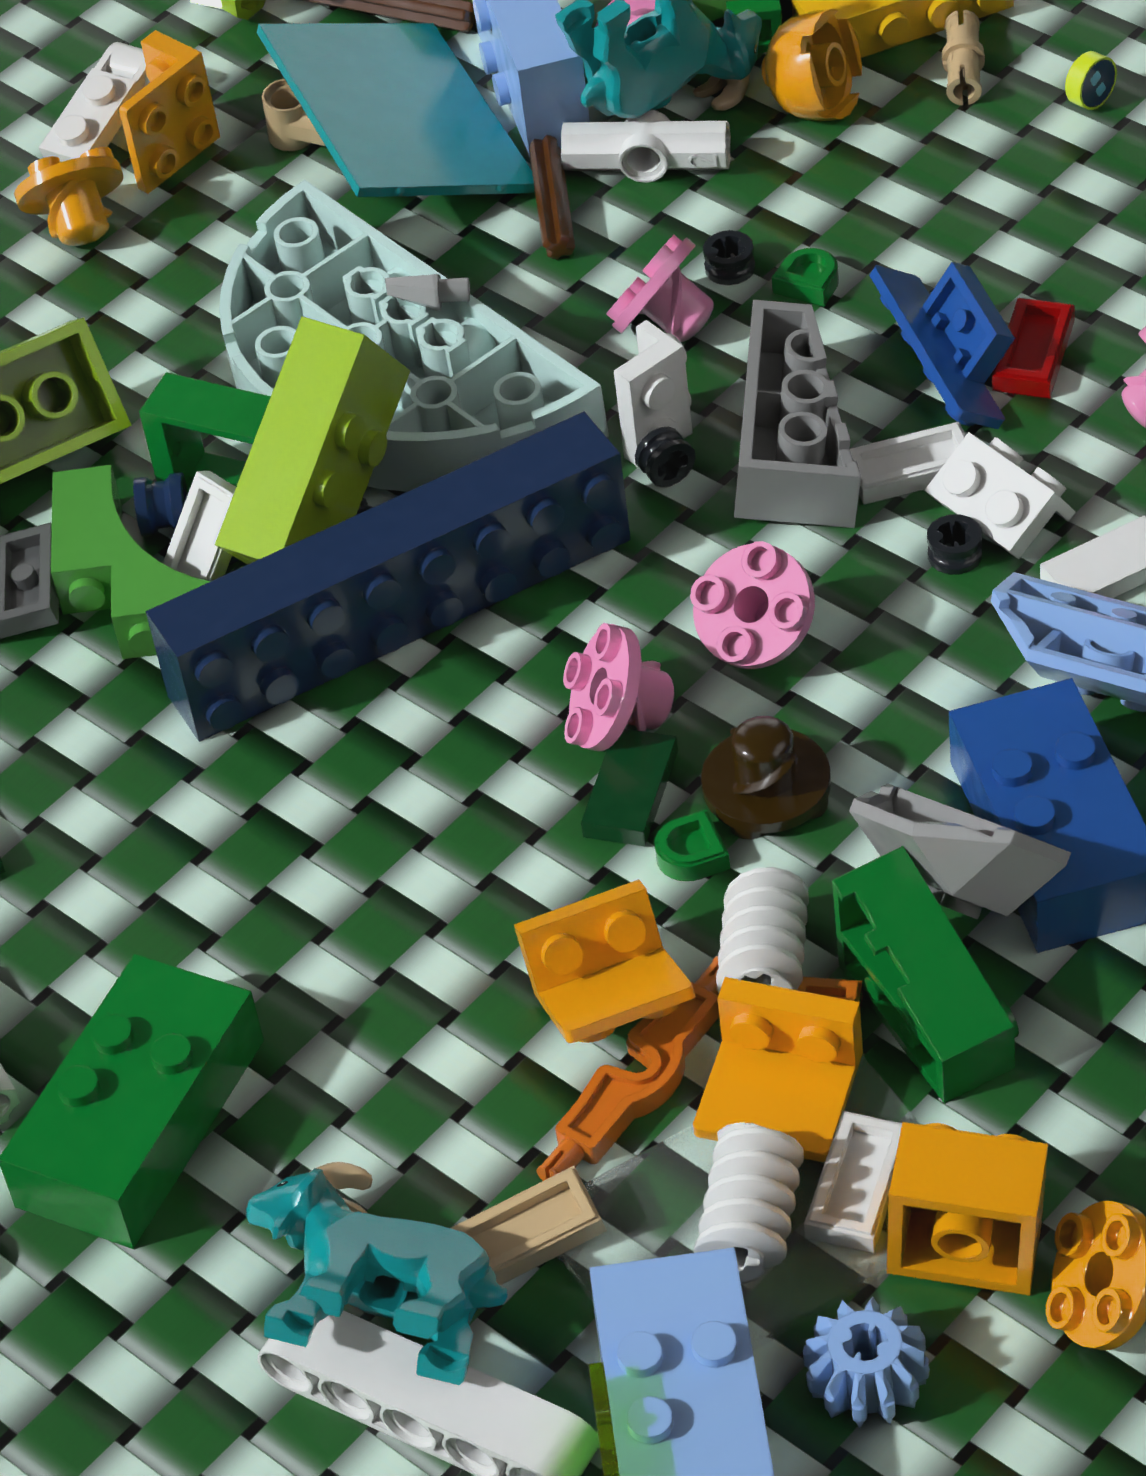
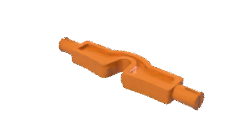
M718 956L712 960V963L695 983L691 982L695 998L679 1004L678 1008L667 1016L657 1019L643 1018L629 1031L626 1041L627 1051L630 1056L634 1057L648 1069L640 1073H634L611 1065H603L596 1070L578 1100L555 1127L558 1146L536 1170L542 1181L572 1166L576 1168L581 1160L590 1164H597L634 1119L653 1112L673 1095L683 1078L686 1056L719 1018L717 1000L719 993L716 984V972L719 968Z

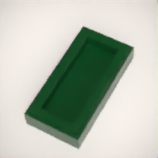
M624 729L618 740L606 751L581 821L583 837L646 846L678 753L676 736Z

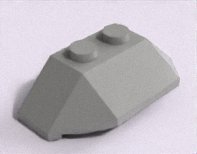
M891 784L881 786L879 794L870 791L854 798L849 810L880 856L904 846L938 903L975 919L979 918L983 907L1009 916L1067 865L1071 855L1069 851Z

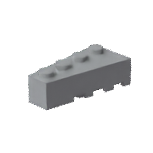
M753 300L734 518L855 528L861 475L857 461L853 462L849 449L850 436L846 423L841 421L837 407L838 394L834 380L830 381L827 372V356L811 304Z

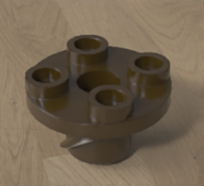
M756 716L745 720L738 727L732 728L730 730L732 736L720 742L706 758L701 774L704 800L710 811L719 820L729 825L731 832L741 839L752 840L761 837L765 833H776L792 829L809 819L822 816L827 810L828 796L831 789V773L826 754L815 741L800 732L791 730L785 722L778 718Z

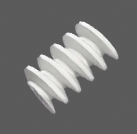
M775 867L755 868L740 874L729 884L724 895V912L722 914V931L720 933L721 948L718 953L719 968L716 972L718 993L725 977L793 990L798 989L803 981L802 964L805 957V925L808 918L807 905L809 903L808 887L799 876L788 870Z
M739 1122L726 1125L717 1131L718 1142L713 1150V1166L708 1175L709 1188L704 1195V1213L699 1220V1237L694 1245V1253L735 1247L741 1283H746L760 1278L765 1272L764 1268L779 1265L786 1258L787 1246L784 1240L791 1232L789 1216L794 1211L796 1205L794 1191L800 1183L798 1168L804 1161V1150L795 1138L781 1131L765 1128L754 1123Z

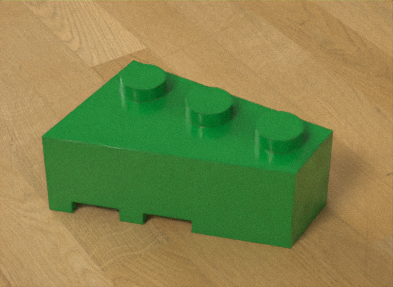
M904 846L833 879L839 966L850 980L862 981L864 999L942 1102L945 1104L1014 1069L1015 1038L1019 1035L1017 1021L1009 1006L1003 1000H998Z

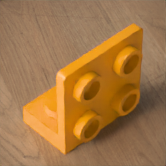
M157 30L141 41L146 63L145 71L150 83L124 102L119 108L139 190L147 194L220 138L202 52Z
M639 879L514 924L534 994L567 1043L578 1041L589 1043L602 1040L611 1035L618 1026L640 1018L657 1019L674 1012L679 1004L695 998L692 983L663 948L647 889Z
M725 977L717 998L722 1042L693 1122L694 1135L699 1138L718 1141L717 1131L726 1125L739 1122L754 1123L765 1128L781 1131L795 1138L803 1147L804 1159L825 1162L842 1111H845L863 1054L860 1002Z

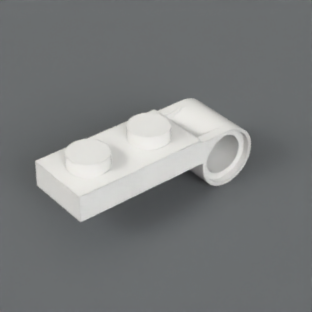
M115 42L107 48L39 146V150L44 158L55 156L60 159V162L80 158L88 150L108 147L122 125L119 113L120 106L150 83L145 71L146 63L142 48L121 42Z

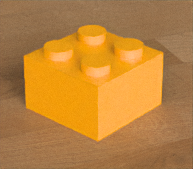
M902 1122L888 1199L887 1274L1030 1296L1042 1224L1048 1144L1029 1141L1022 1136L1014 1134L994 1136L956 1130L949 1125L941 1123L921 1125Z

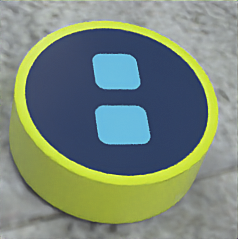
M1088 51L1078 57L1070 67L1066 77L1065 90L1068 100L1088 110H1094L1103 105L1111 95L1116 83L1117 68L1115 62L1111 58L1095 51Z

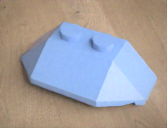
M1013 572L993 589L991 603L1025 660L1040 677L1057 682L1073 678L1081 695L1101 693L1119 698L1120 703L1129 709L1146 712V607Z

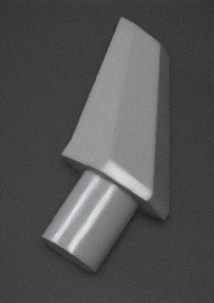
M439 274L385 278L387 295L433 310H441L442 303L470 301L469 278L441 279Z

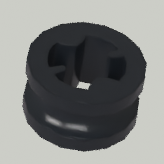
M733 230L721 231L711 235L703 245L706 276L711 281L721 285H735L748 280L755 270L752 239L747 234Z
M669 426L651 431L642 439L635 453L636 465L643 473L647 474V477L655 486L662 488L673 486L684 479L693 468L696 459L695 450L692 446L683 440V437L675 428Z
M961 514L942 516L933 521L927 529L928 560L937 571L948 575H960L970 572L981 562L982 529L979 523L971 517Z

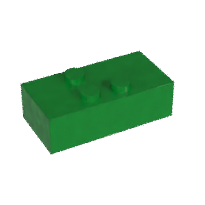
M134 954L0 1155V1168L15 1208L134 1249L264 1042L252 992Z

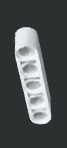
M344 1310L340 1317L329 1315L319 1321L306 1347L269 1338L258 1353L257 1360L261 1368L269 1377L283 1387L476 1476H581L600 1447L598 1434L581 1417L468 1366L466 1377L460 1385L418 1376L416 1373L418 1353L424 1346Z

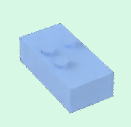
M473 0L477 32L482 43H479V51L485 73L487 75L492 74L494 92L499 106H509L529 157L531 142L534 139L543 140L546 135L555 137L557 145L561 148L563 122H590L588 108L584 107L580 100L582 91L586 86L583 60L569 47L564 33L557 24L555 14L562 10L558 0Z
M735 1247L589 1267L594 1314L618 1476H774Z

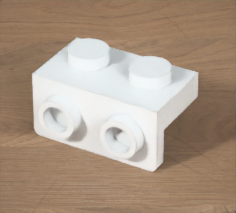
M647 320L636 326L639 354L614 370L624 458L636 467H638L635 463L636 449L642 439L651 431L669 426L675 428L683 439L693 433L690 412L691 396L688 391L685 364L687 354L684 346L676 336L671 333H664Z
M969 432L925 489L931 497L953 513L974 519L979 523L985 536L1017 559H1020L1054 513L1066 521H1069L1075 514V511L1061 498L1062 494L1066 491V487L1039 467L1031 475L1018 467L1023 458L1004 442L994 437L990 444L987 445Z

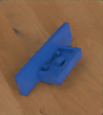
M951 262L931 294H929L918 276L875 265L869 276L881 295L880 300L891 311L902 330L901 335L903 339L913 348L924 367L923 373L934 383L946 404L945 409L954 420L959 421L965 426L978 424L999 429L1005 417L984 383L999 361L1005 356L1015 337L971 267Z

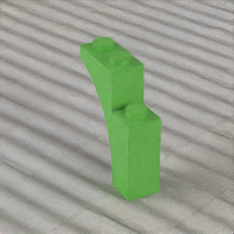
M112 465L53 472L51 575L63 615L111 609V619L122 659L157 655L145 611L211 581L195 578L168 567L156 560L136 543L123 526L122 503Z

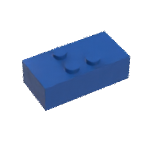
M1073 678L949 711L950 763L974 815L1071 852L1067 865L1017 908L1037 953L1146 924V825Z

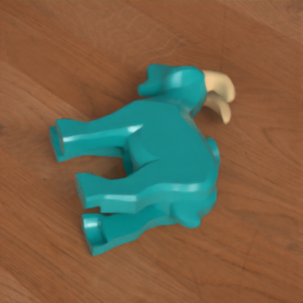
M576 0L555 14L557 24L564 33L569 47L584 62L588 83L580 97L582 105L586 108L593 105L598 111L607 116L615 114L622 118H640L650 110L666 106L671 101L672 95L697 74H709L711 77L707 82L694 89L693 94L695 97L706 98L723 89L722 93L713 99L711 103L712 108L718 111H726L734 107L746 94L750 73L757 60L759 36L762 28V19L755 12L748 9L738 15L727 9L724 14L723 27H715L692 0H656L654 11L642 15L628 26L631 15L630 5L624 0H615L597 13L599 25L594 30L592 28L595 19L594 4L588 0Z
M345 1162L327 1163L314 1168L308 1173L287 1177L268 1190L254 1195L249 1200L246 1208V1218L249 1224L269 1229L272 1233V1239H279L285 1236L291 1248L304 1250L305 1278L298 1291L289 1300L277 1303L269 1309L265 1315L264 1337L306 1347L319 1321L329 1315L340 1317L344 1306L350 1304L365 1313L394 1319L393 1326L396 1332L425 1339L430 1338L433 1341L427 1343L418 1353L416 1371L418 1376L460 1385L464 1381L469 1366L470 1347L474 1335L469 1326L473 1315L478 1308L503 1305L508 1298L507 1289L496 1282V1274L491 1266H489V1256L486 1250L465 1232L436 1224L368 1214L360 1205L342 1198L336 1191V1189L345 1188L365 1190L369 1189L372 1185V1175L365 1169Z

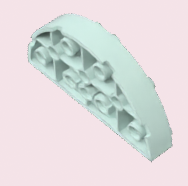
M303 180L281 196L256 221L258 231L251 237L247 245L241 243L238 245L230 260L221 287L219 313L221 330L237 389L267 396L272 395L301 316L364 334L410 370L386 435L387 448L380 464L374 467L367 485L368 487L408 492L584 411L603 434L609 437L601 385L471 294L470 301L442 303L441 310H433L387 295L385 278L439 274L441 279L447 278L306 180Z

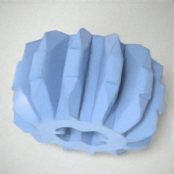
M873 1296L865 1306V1310L854 1311L842 1300L840 1307L837 1309L838 1320L818 1316L817 1323L814 1326L815 1338L806 1340L803 1358L804 1365L808 1368L806 1373L807 1387L812 1393L813 1398H824L825 1409L829 1412L831 1418L847 1410H852L853 1421L856 1422L859 1428L863 1425L869 1413H878L885 1421L891 1424L893 1417L896 1415L895 1404L915 1408L916 1401L919 1399V1386L926 1384V1379L929 1377V1359L925 1357L924 1353L926 1351L925 1336L920 1326H908L907 1315L904 1314L901 1306L881 1314L879 1304H877Z

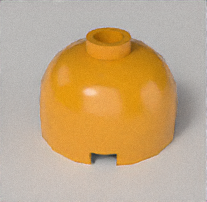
M834 9L811 11L787 20L776 30L768 45L766 56L762 61V77L765 84L769 87L772 96L784 111L804 120H840L849 116L858 102L860 93L850 92L852 77L862 76L859 43L851 23L847 18L836 19L834 15L838 11Z

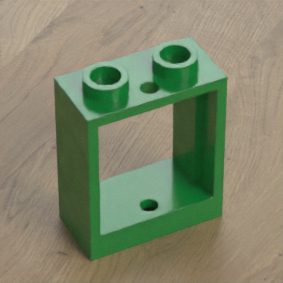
M166 372L139 410L156 481L165 480L171 473L183 472L189 493L196 471H211L237 487L246 462L205 452L200 432L253 444L271 396Z

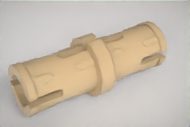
M963 10L964 24L959 25L958 11H954L945 20L947 43L942 49V65L948 73L946 94L951 102L963 105V90H968V104L970 105L975 103L982 93L980 71L985 63L984 48L979 42L980 21L974 12Z

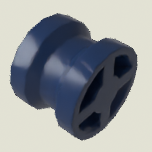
M183 472L171 473L165 480L155 482L148 477L134 478V505L141 536L155 535L159 528L171 527L175 530L188 496Z

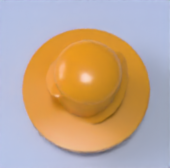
M109 147L94 148L83 153L80 158L60 162V159L55 156L45 157L34 161L28 166L30 176L23 180L14 192L18 208L22 212L35 215L49 214L47 222L52 238H59L65 245H86L106 234L109 229L107 218L113 212L103 206L101 198L116 189L123 180L120 163L114 158Z
M1101 1201L1088 1206L1080 1214L1067 1213L1061 1218L1056 1227L1055 1245L1057 1253L1052 1273V1291L1046 1302V1317L1052 1328L1063 1330L1076 1344L1098 1350H1111L1128 1342L1146 1321V1217L1133 1206L1114 1201Z

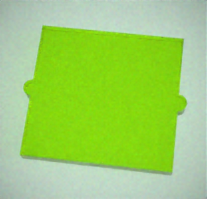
M591 1363L588 1365L602 1476H619L604 1363Z

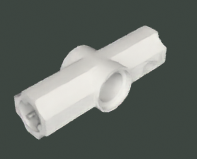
M650 110L640 118H627L625 122H563L561 130L562 167L566 171L621 170L628 178L643 183L654 182L660 179L667 170L729 169L730 126L727 121H670L665 114L657 110Z

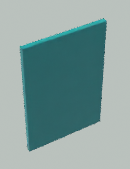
M434 23L258 24L257 34L357 197L535 193L531 168Z

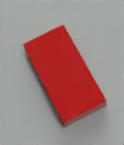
M1017 298L1008 326L1015 339L993 371L992 391L1051 398L1074 325L1075 305Z

